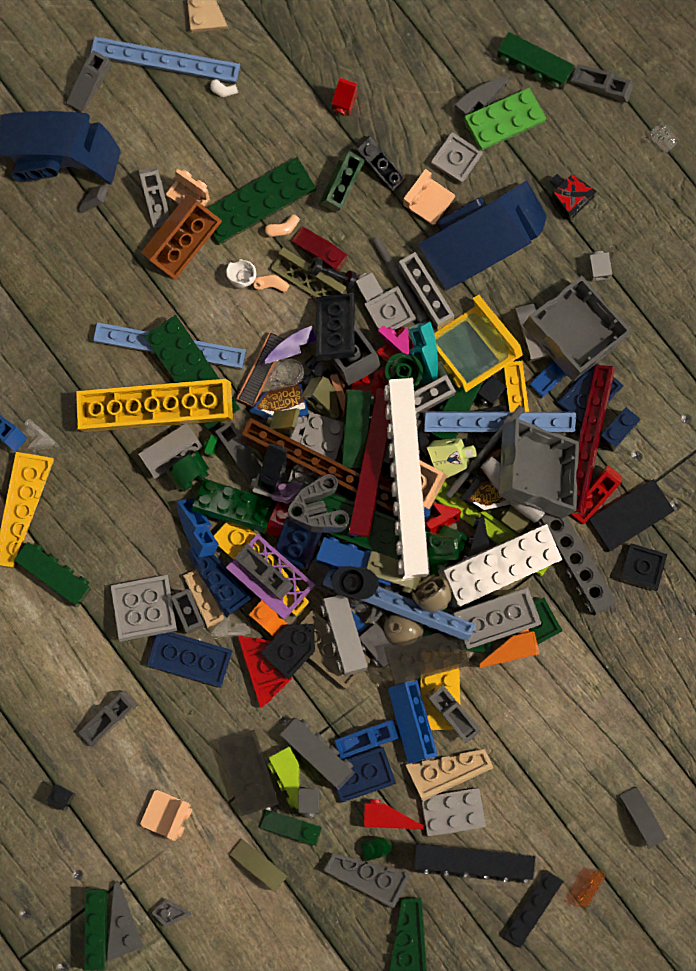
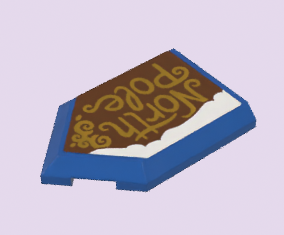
M301 383L264 392L249 411L255 416L258 415L264 418L265 421H268V417H272L275 411L294 408L300 409L298 417L309 415L306 400L301 396L303 394Z

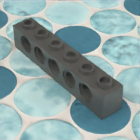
M545 513L537 523L538 525H548L562 558L560 562H564L567 567L565 571L568 577L576 582L575 589L580 596L583 595L587 601L585 606L589 613L593 612L594 615H597L615 605L617 602L567 516L559 518ZM558 522L561 529L554 531L551 529L550 524ZM563 538L568 539L570 546L567 548L562 547L560 540ZM570 556H578L580 563H571ZM581 572H587L590 579L583 581L579 575ZM592 588L597 589L599 597H591L589 590Z

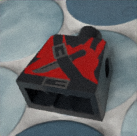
M556 174L550 181L557 188L553 192L552 198L570 221L595 197L597 192L574 175H570L564 180L559 174Z

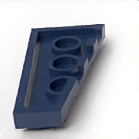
M193 548L188 550L186 554L226 618L253 598L251 593L215 555L198 558Z

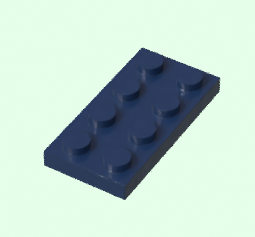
M173 632L156 635L147 666L222 688L233 650Z

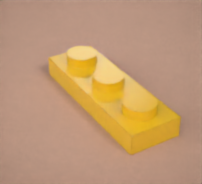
M523 361L511 362L504 367L509 412H514L519 405L525 409L524 412H529Z

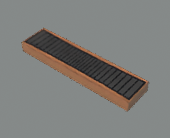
M269 332L237 397L238 401L251 407L258 401L277 362L274 361L261 365L260 361L277 343L284 339L283 337Z

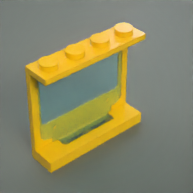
M480 295L473 298L474 308L434 333L438 362L442 361L444 364L442 366L448 375L452 374L458 388L462 387L465 392L523 355L520 344Z

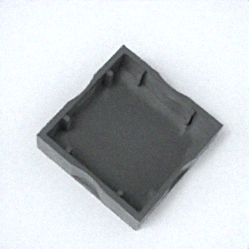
M580 276L563 289L556 298L546 302L533 312L522 325L573 382L621 345L633 332L604 303L600 295L583 276Z
M517 418L503 426L499 496L559 518H564L575 512L579 442L559 434L547 432L538 426Z

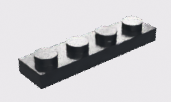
M547 870L504 937L521 948L564 881Z

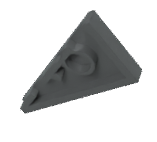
M120 882L114 883L108 961L144 947Z

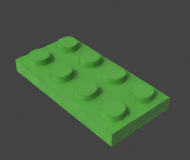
M527 88L465 116L463 120L480 151L546 122L547 118L531 89Z

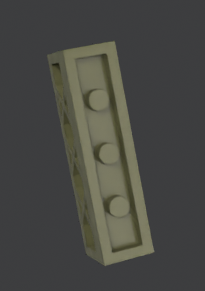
M284 247L280 250L279 258L271 268L273 272L316 299L321 297L319 294L325 296V293L334 292L337 295L346 293L344 285L325 275L322 271L317 276L310 275L308 273L309 263ZM282 260L290 265V271L282 272L277 269ZM293 273H304L306 281H296ZM309 283H320L322 290L317 292L310 290Z

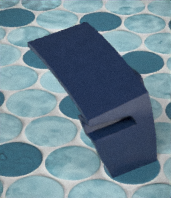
M526 180L488 204L484 202L481 196L436 221L440 232L420 242L418 245L447 291L531 244V240L541 234L547 215Z

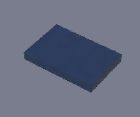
M595 365L585 372L557 402L566 412H575L576 421L581 425ZM615 377L612 380L608 403L624 386Z
M287 514L276 550L294 566L309 571L322 532L308 531L291 521Z
M384 747L347 759L353 765L351 769L354 771V774L339 790L337 788L336 790L340 802L343 803L395 785L396 781Z

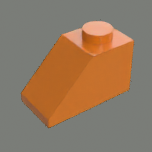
M263 600L249 614L273 638L286 625H289Z

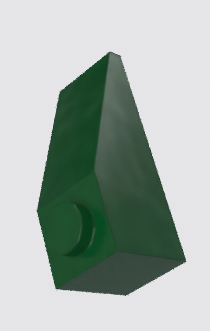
M267 809L261 825V829L317 846L322 831L321 826Z

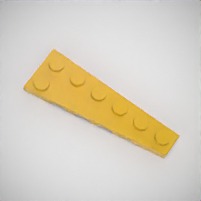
M20 452L15 454L0 529V566L10 568L15 566L16 562L14 559L20 553L53 465V458Z
M226 522L214 535V538L219 543L218 546L235 560L239 552L251 542L256 534L252 529ZM258 540L253 545V549L257 553H264V544ZM267 555V561L272 566L279 565L273 555ZM281 568L282 575L285 578H290L284 569ZM294 586L289 590V592H294ZM294 594L283 597V603L290 608L295 602ZM304 597L291 612L296 617L309 604L307 598Z

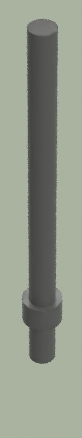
M374 238L372 240L417 315V321L419 323L429 322L428 315L422 311L380 238Z
M519 405L510 416L504 419V424L445 494L448 497L452 498L502 438L503 426L516 418L518 419L525 411L524 408Z

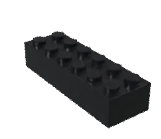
M416 844L414 869H418L417 873L430 874V870L437 871V875L450 876V872L457 873V877L469 878L470 874L477 875L476 879L489 880V876H495L496 881L509 882V878H516V883L529 884V880H534L536 856Z

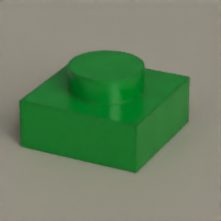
M211 434L210 439L206 438L203 445L206 456L213 458L220 441L219 437Z

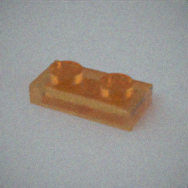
M598 870L596 873L592 872L587 881L590 883L587 890L583 888L577 898L580 900L578 903L580 906L587 909L606 873Z

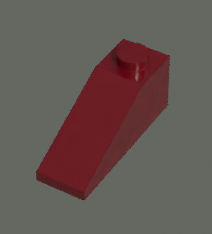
M302 227L291 240V242L311 257L321 258L323 260L322 265L326 268L339 272L347 262L346 253L305 227Z

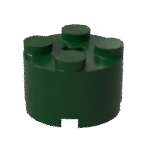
M407 353L395 354L389 358L385 365L382 377L384 386L388 385L389 380L413 378L415 392L422 379L423 367L415 356L407 355Z
M198 450L194 451L196 455L191 456L188 454L172 465L173 470L171 472L169 469L165 471L178 490L182 489L185 492L193 486V481L196 479L201 481L209 475L207 471L210 468Z

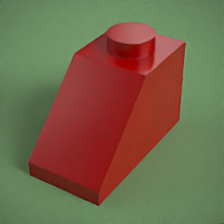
M339 77L332 101V110L338 115L350 116L357 98V83Z

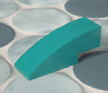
M424 322L408 329L414 345L413 348L409 349L410 354L415 356L423 367L422 385L436 381L438 376V354L431 322Z

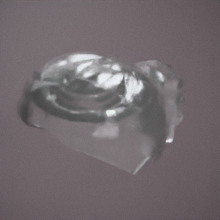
M286 359L284 362L276 365L274 370L268 374V385L275 390L282 388L283 385H297L304 376L303 366L295 359Z

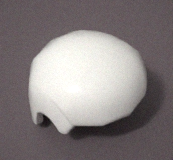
M242 259L236 263L230 262L226 269L228 280L238 288L251 285L257 276L255 266L251 262L243 261Z

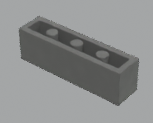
M295 718L280 735L339 790L354 774V771L351 769L353 765L346 758L342 761L337 756L339 752L332 745L327 747L323 743L325 739L318 732L313 734L309 730L311 726L304 719L299 721Z

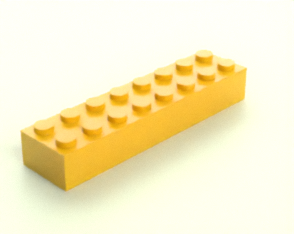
M227 379L76 391L78 429L83 432L233 420L231 382Z

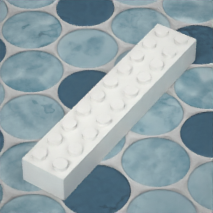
M413 378L389 380L388 385H385L384 399L388 400L389 404L386 406L385 411L386 420L390 419V424L387 427V437L392 442L389 446V458H393L390 474L395 479L392 485V497H396V502L393 504L394 516L398 517V521L395 524V535H399L396 550L397 555H401V561L398 563V573L402 574V579L426 577L429 572Z

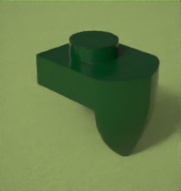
M384 837L360 842L365 862L387 856L393 846V843Z

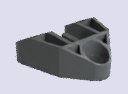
M328 474L303 488L288 508L289 519L310 532L333 533L345 530L349 522L348 514L342 510L323 513L326 512V506L324 501H320L335 493L338 486L337 478L334 475ZM326 480H332L335 485L333 488L328 489L324 487L323 483ZM298 508L302 511V515L295 517L292 515L291 510ZM336 516H343L346 521L344 524L338 525L334 519Z

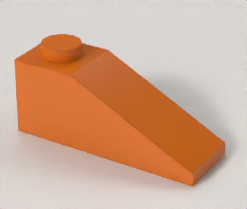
M529 629L517 632L518 635L512 636L481 662L480 668L540 654L535 632H529Z

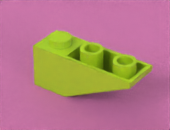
M288 747L269 757L271 762L268 763V766L273 774L277 772L280 778L277 782L282 791H287L289 797L286 799L290 807H295L298 811L300 789L299 763L291 748Z

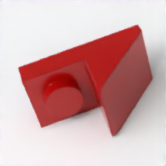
M433 503L431 514L434 517L426 522L425 531L437 534L444 525L449 527L458 522L462 511L459 508Z

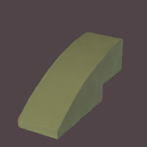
M243 839L230 854L275 892L288 877Z

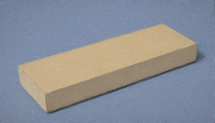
M197 570L183 575L207 628L224 621L225 618L219 605Z

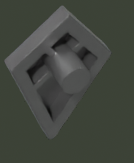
M107 185L92 187L81 204L79 211L84 213L105 203L109 187Z
M165 899L152 914L164 927H167L192 915V912Z

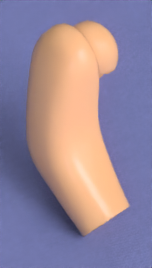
M292 214L283 224L267 225L265 234L270 237L288 235L293 231L300 219Z
M277 275L257 277L253 282V287L257 290L274 287L285 293L290 287L287 282Z

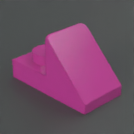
M383 325L378 330V335L398 353H407L409 355L408 327L398 337H396L397 333L390 327L386 328Z

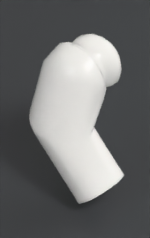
M213 80L210 84L212 92L220 97L238 93L236 84L226 87L219 80Z

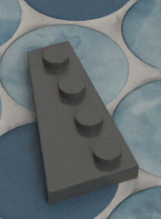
M335 853L332 854L323 871L394 909L412 874Z

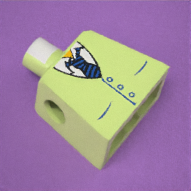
M460 438L434 440L427 447L434 468L444 472L447 475L446 478L465 470L470 464L469 458L476 457L475 447H465Z

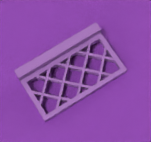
M257 534L248 545L253 548V545L259 540L264 544V553L259 554L265 555L266 561L267 555H276L279 565L273 566L274 568H279L281 574V568L290 567L293 570V578L287 579L293 581L294 592L286 594H294L295 602L291 607L288 608L283 603V598L280 601L253 574L251 575L245 567L243 568L236 559L226 568L286 620L315 584ZM295 572H296L301 578H296ZM296 580H305L309 584L305 591L296 592Z

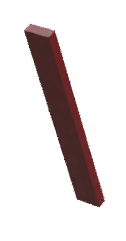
M595 364L578 441L579 454L576 471L577 503L576 511L573 513L584 514L615 371L613 366Z
M377 388L349 530L350 536L369 538L388 442L387 427L390 424V419L386 420L385 411L386 406L389 404L388 400L384 399V389Z

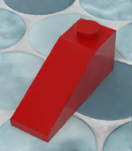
M607 464L589 486L584 514L571 513V515L585 524L621 484L622 475Z
M369 799V803H365L364 827L423 830L422 824L386 804H381V800Z

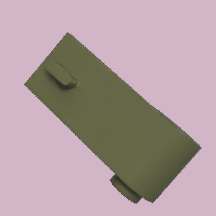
M371 551L366 569L373 571L379 579L399 585L402 593L412 595L413 592L418 590L416 586L420 583L421 578L402 579V574L398 573V563L400 560Z

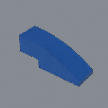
M194 499L177 501L176 506L182 527L197 557L214 555L219 543L209 531L211 528L209 520L204 514L192 511Z
M394 720L334 741L340 758L343 759L398 740L400 736Z

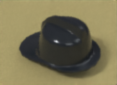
M343 566L334 573L332 578V586L335 592L347 598L368 599L377 592L379 586L376 574L369 569L361 567Z

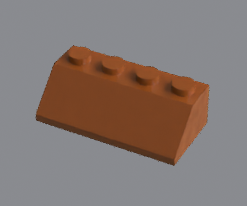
M187 194L141 253L176 280L222 220L190 194Z

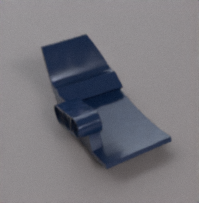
M28 111L1 114L0 158L10 157L15 162L12 177L21 182L56 177L60 168L72 166L77 169H88L108 185H112L121 150L110 132L100 122L89 123L90 115L87 113Z

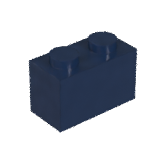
M626 407L600 436V441L614 452L641 419Z

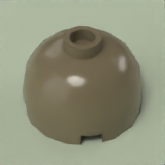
M434 574L426 577L416 586L418 589L416 594L412 593V599L424 611H441L448 606L452 597V591L443 574H439L440 576L438 577Z
M392 613L385 620L383 631L386 639L392 645L406 650L413 648L421 640L423 624Z

